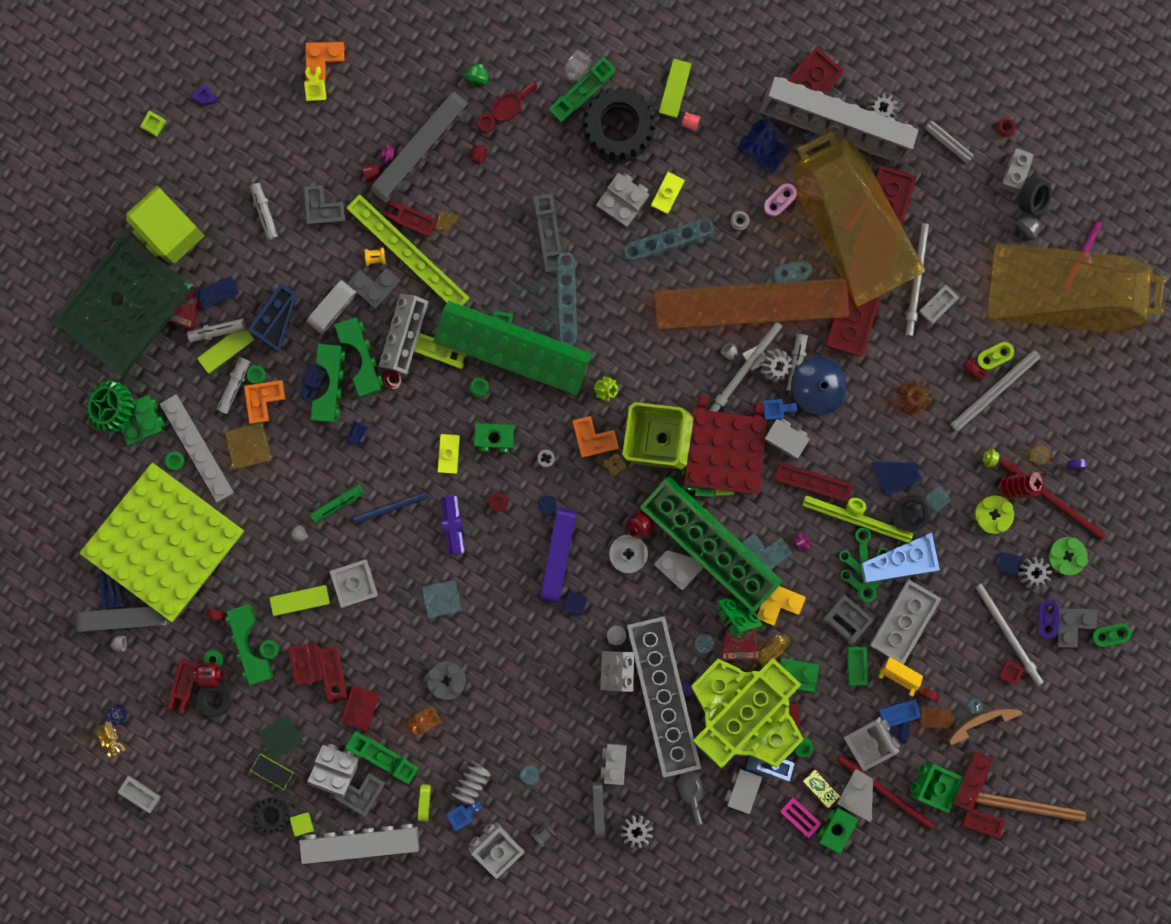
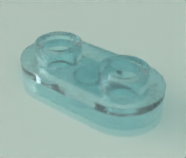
M807 261L783 264L776 268L774 278L782 285L804 281L811 276L812 266ZM804 267L806 272L801 273L799 268ZM786 271L788 276L782 277L781 272Z

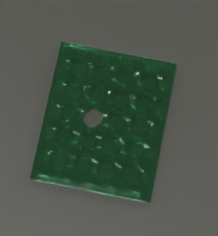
M124 232L53 322L123 378L195 287ZM116 293H122L124 295V302L120 306H113L112 297Z

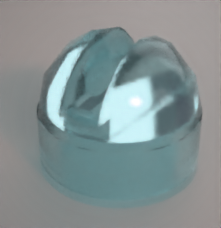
M972 698L967 702L966 707L970 713L978 714L982 711L983 704L979 699ZM974 701L977 702V711L974 708Z

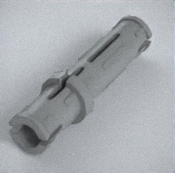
M261 183L250 185L249 189L254 200L253 205L257 208L267 241L278 238L279 236L267 205L268 199L264 196Z
M241 318L213 326L205 325L203 328L188 331L187 335L191 343L203 339L212 340V337L246 330V324L244 319Z
M796 334L794 350L791 351V355H793L792 367L789 371L787 391H791V380L795 372V366L797 365L798 367L802 364L804 357H806L807 335ZM799 346H801L799 360L797 361Z
M239 357L233 373H230V380L216 408L217 410L228 414L241 382L245 380L244 376L251 363L250 361Z

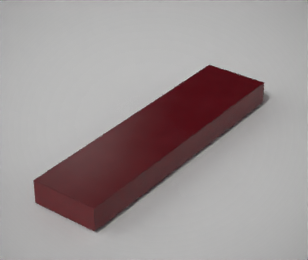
M779 462L774 477L776 482L848 503L853 484Z

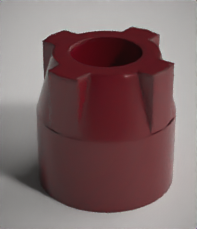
M474 144L470 160L483 164L488 149Z
M378 164L363 166L365 181L376 180L380 177Z

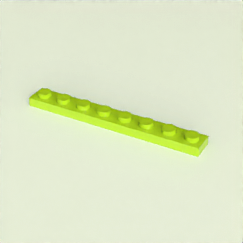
M360 194L347 207L348 211L446 303L452 301L464 306L470 299Z

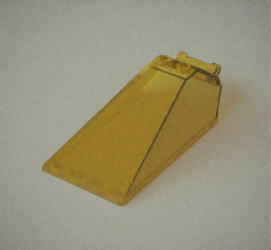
M829 129L825 131L826 134L803 146L801 144L796 147L802 160L794 166L795 186L799 199L853 301L859 307L925 273L926 270L864 155L848 139L843 138L837 142L832 130ZM830 141V146L809 157L807 156L806 152Z
M995 243L987 319L1120 333L1145 325L1148 321V314H1164L1162 304L1164 284L1167 282V276L1152 275V265L1129 256ZM1151 282H1157L1154 308L1149 307Z

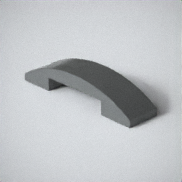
M553 195L533 196L545 271L564 269Z

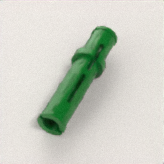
M358 483L346 492H340L339 496L309 514L313 521L318 523V521L341 507L349 506L353 500L364 495L365 492Z

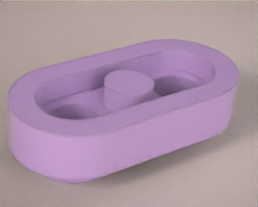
M792 184L781 185L766 200L764 204L765 213L770 217L780 215L795 200L797 195L796 188ZM787 191L790 193V196L785 197L783 193ZM775 205L777 209L773 211L770 209V206Z

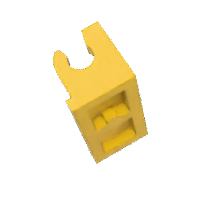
M891 657L885 662L879 674V678L883 679L885 675L909 689V695L912 697L915 690L919 689L923 678L919 673Z

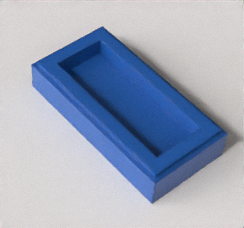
M916 699L878 710L881 720H886L889 727L922 718Z

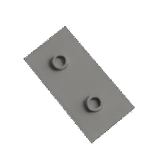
M907 579L869 646L904 665L941 598Z

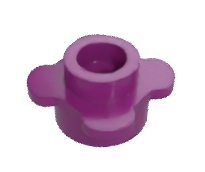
M387 144L384 148H381L380 159L384 165L387 162L392 163L394 148H390L389 144Z
M801 531L797 533L794 540L801 550L811 548L809 536Z

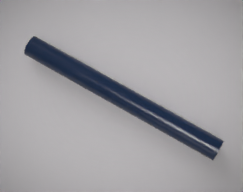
M425 491L353 517L355 524L428 499Z

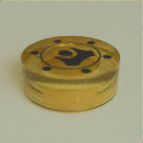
M1036 446L1030 452V459L1036 465H1043L1049 461L1050 451L1045 446Z

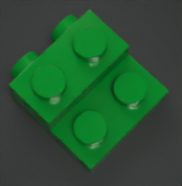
M148 395L131 403L134 406L130 411L133 415L128 417L130 422H124L125 428H121L127 446L164 433L163 427H165L162 416L157 414L156 409L159 408L155 398L152 399Z
M925 761V764L920 765L918 769L919 778L917 782L911 785V797L949 813L964 777Z

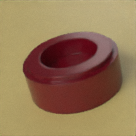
M484 113L477 118V127L482 133H490L495 129V118L491 114Z
M208 608L206 616L212 619L225 620L227 612Z
M925 687L920 692L922 697L937 703L940 698L938 693Z

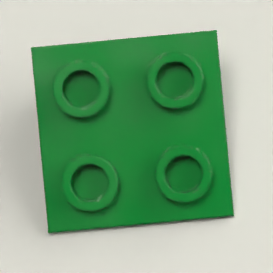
M735 596L717 601L718 604L715 606L717 608L716 612L723 622L728 621L726 626H730L728 629L733 636L739 638L743 635V631L762 626L758 616L751 612Z

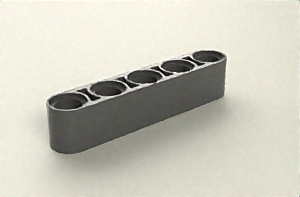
M151 607L74 612L75 632L170 625L169 620Z

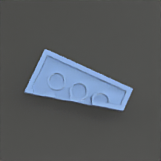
M932 533L862 563L861 569L864 583L939 571Z

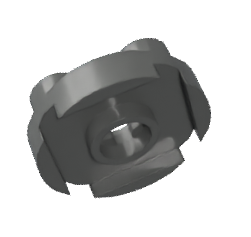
M440 662L429 671L427 678L428 688L436 698L442 700L454 699L464 690L466 685L465 672L453 662ZM444 675L452 678V681L449 682L450 686L442 684L441 680L444 679Z

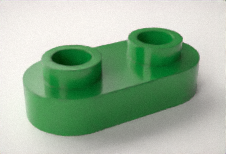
M1123 623L1100 627L1093 631L1092 641L1099 647L1127 642L1131 638L1132 632L1130 627ZM1119 629L1123 631L1121 637L1117 635ZM1101 633L1104 635V640L1102 641L1098 638Z

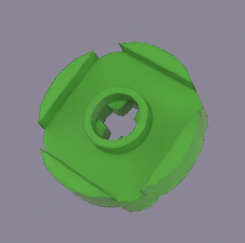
M1060 538L1051 545L1048 553L1049 565L1055 572L1061 575H1075L1082 571L1088 563L1087 550L1083 543L1076 538ZM1065 551L1072 553L1070 562L1063 559Z

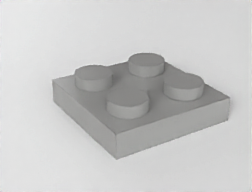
M367 559L330 571L341 608L378 596Z

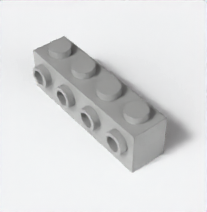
M400 294L379 367L397 373H408L429 301L414 295Z

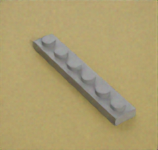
M176 394L160 403L216 502L219 503L234 494L233 489L178 395Z

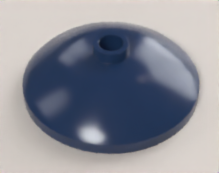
M812 358L800 364L795 370L791 380V393L794 401L803 411L812 415H825L836 410L843 402L846 394V379L839 366L831 360ZM822 382L825 383V389L821 388Z

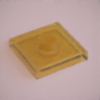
M263 423L225 432L235 470L272 460Z

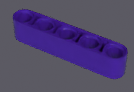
M564 508L557 509L540 600L559 604L577 511Z

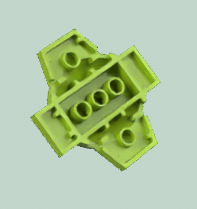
M774 658L761 671L743 672L739 668L717 659L691 686L705 712L706 728L693 740V743L721 769L735 755H750L777 768L804 740L794 720L789 715V698L801 684Z

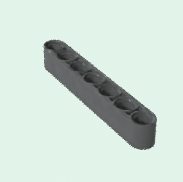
M455 92L450 94L375 181L370 191L386 203L462 116L469 103Z

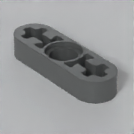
M602 781L593 782L595 839L605 838Z

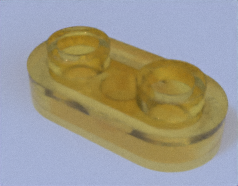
M778 634L768 648L765 647L759 652L758 661L763 666H766L772 658L778 657L789 646L791 639L786 634Z

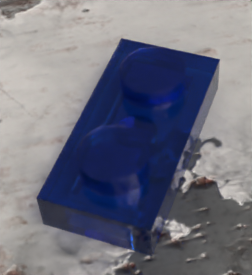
M232 276L196 291L205 310L240 294Z

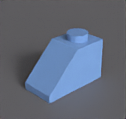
M749 755L746 770L760 776L790 782L794 763L784 760L775 768Z

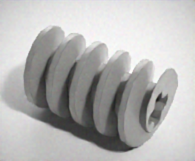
M473 761L471 762L474 764V767L467 766L470 774L463 773L466 780H459L462 787H455L459 793L451 794L466 804L475 803L472 797H478L479 794L476 790L482 791L483 789L479 783L486 784L487 781L483 776L490 777L491 775L487 769Z

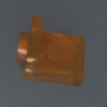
M433 705L408 719L409 728L416 736L442 723Z
M922 707V727L949 728L950 724H952L953 715L950 713V708Z

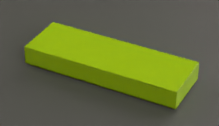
M673 59L659 114L677 119L692 63Z
M247 328L246 330L233 332L197 359L207 373L211 374L253 343L255 339L247 331Z
M327 585L269 597L273 616L330 604Z

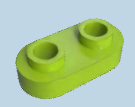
M1001 342L980 353L977 357V364L983 370H990L1010 360L1014 355V348L1008 342ZM1001 349H1004L1006 351L1005 356L1001 355ZM988 358L989 364H985L983 359Z

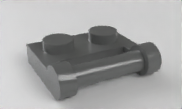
M843 595L821 621L824 624L830 625L847 640V644L852 646L873 622V619L846 595ZM835 614L856 630L853 635L833 619Z

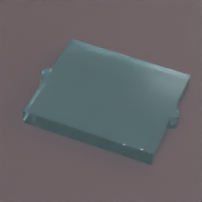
M455 580L422 587L425 599L423 603L426 604L428 618L462 611L459 601L460 594L457 591Z

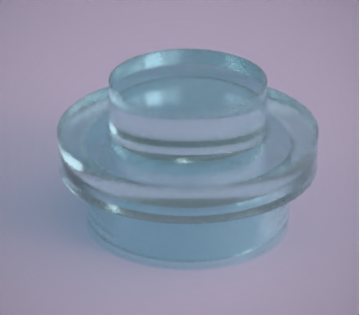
M701 634L695 640V648L701 653H708L714 647V640L708 634Z
M527 765L521 770L520 777L525 784L532 785L539 780L540 772L537 767Z

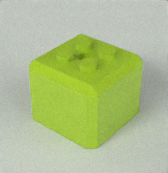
M158 186L126 214V221L135 229L132 231L133 234L143 243L147 242L145 246L156 257L160 256L167 263L175 264L205 236Z
M634 402L629 406L623 456L634 464L684 469L687 465L693 416L681 407ZM662 433H665L668 437L664 444L658 442V436Z

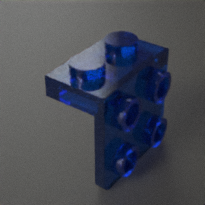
M758 119L751 126L749 133L741 139L736 149L742 154L750 155L768 173H773L792 149L793 143L770 121Z

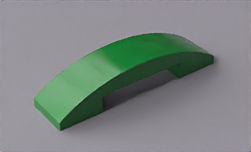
M603 56L549 110L561 123L582 107L617 70Z
M357 731L353 732L344 747L386 770L408 785L419 769L405 758Z

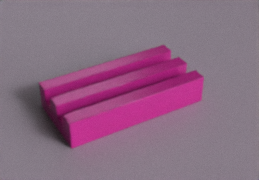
M793 797L780 810L808 838L821 825ZM793 803L816 823L814 827L791 806ZM789 809L811 830L807 832L786 810Z

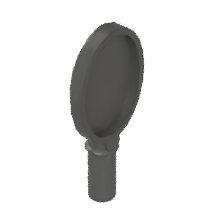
M694 771L682 773L678 779L679 794L686 803L691 805L695 826L701 825L703 823L698 802L703 795L702 781Z

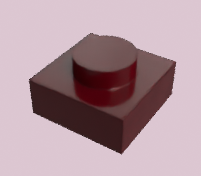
M1006 659L998 677L1016 686L1025 668Z

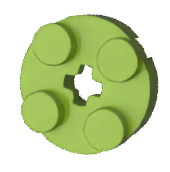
M994 495L984 498L976 506L975 520L986 533L998 534L1004 532L1013 523V505L1001 496ZM995 509L999 517L992 520V516L989 513Z

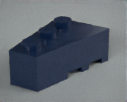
M280 283L247 329L249 333L276 352L280 351L296 293Z

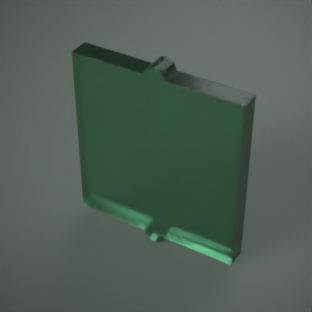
M288 715L258 732L265 743L264 747L268 748L274 760L304 742L297 731V726L293 725Z

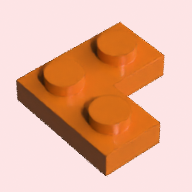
M344 42L306 43V68L310 67V72L316 74V67H320L321 74L319 80L326 81V63H345Z
M282 380L244 386L249 424L269 422L267 402L286 400Z
M591 416L572 420L582 458L619 449L614 430L595 434Z

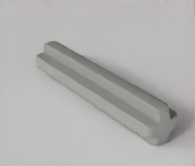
M930 121L926 125V131L965 163H968L973 158V154L935 122Z

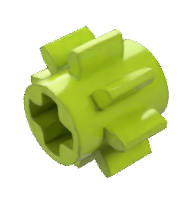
M603 376V381L598 380L594 387L597 394L596 397L604 401H609L610 397L614 398L618 393V386L615 384L616 380Z

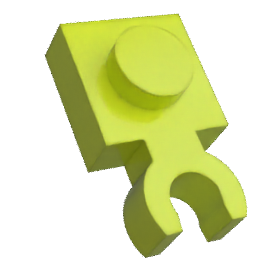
M307 67L305 74L309 80L304 82L306 101L325 100L324 80H319L321 74L320 67H316V74H312L310 67Z

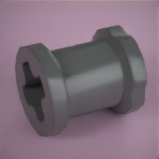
M545 821L543 826L536 833H532L531 836L541 847H544V843L557 833Z

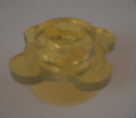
M617 453L613 454V457L609 460L606 459L604 461V466L609 469L611 476H616L620 470L626 469V463L622 462L620 455Z

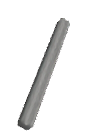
M1035 350L1027 355L953 421L951 427L956 432L963 428L1038 361L1040 355Z

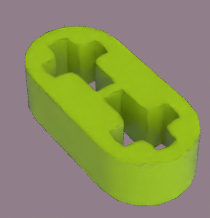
M421 784L418 821L428 822L431 785Z

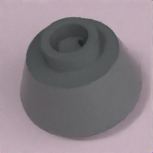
M1027 216L1017 220L1016 228L1026 240L1033 241L1041 230V223L1036 217Z

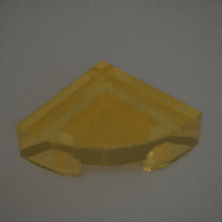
M440 211L435 229L439 231L450 229L457 223L459 216Z

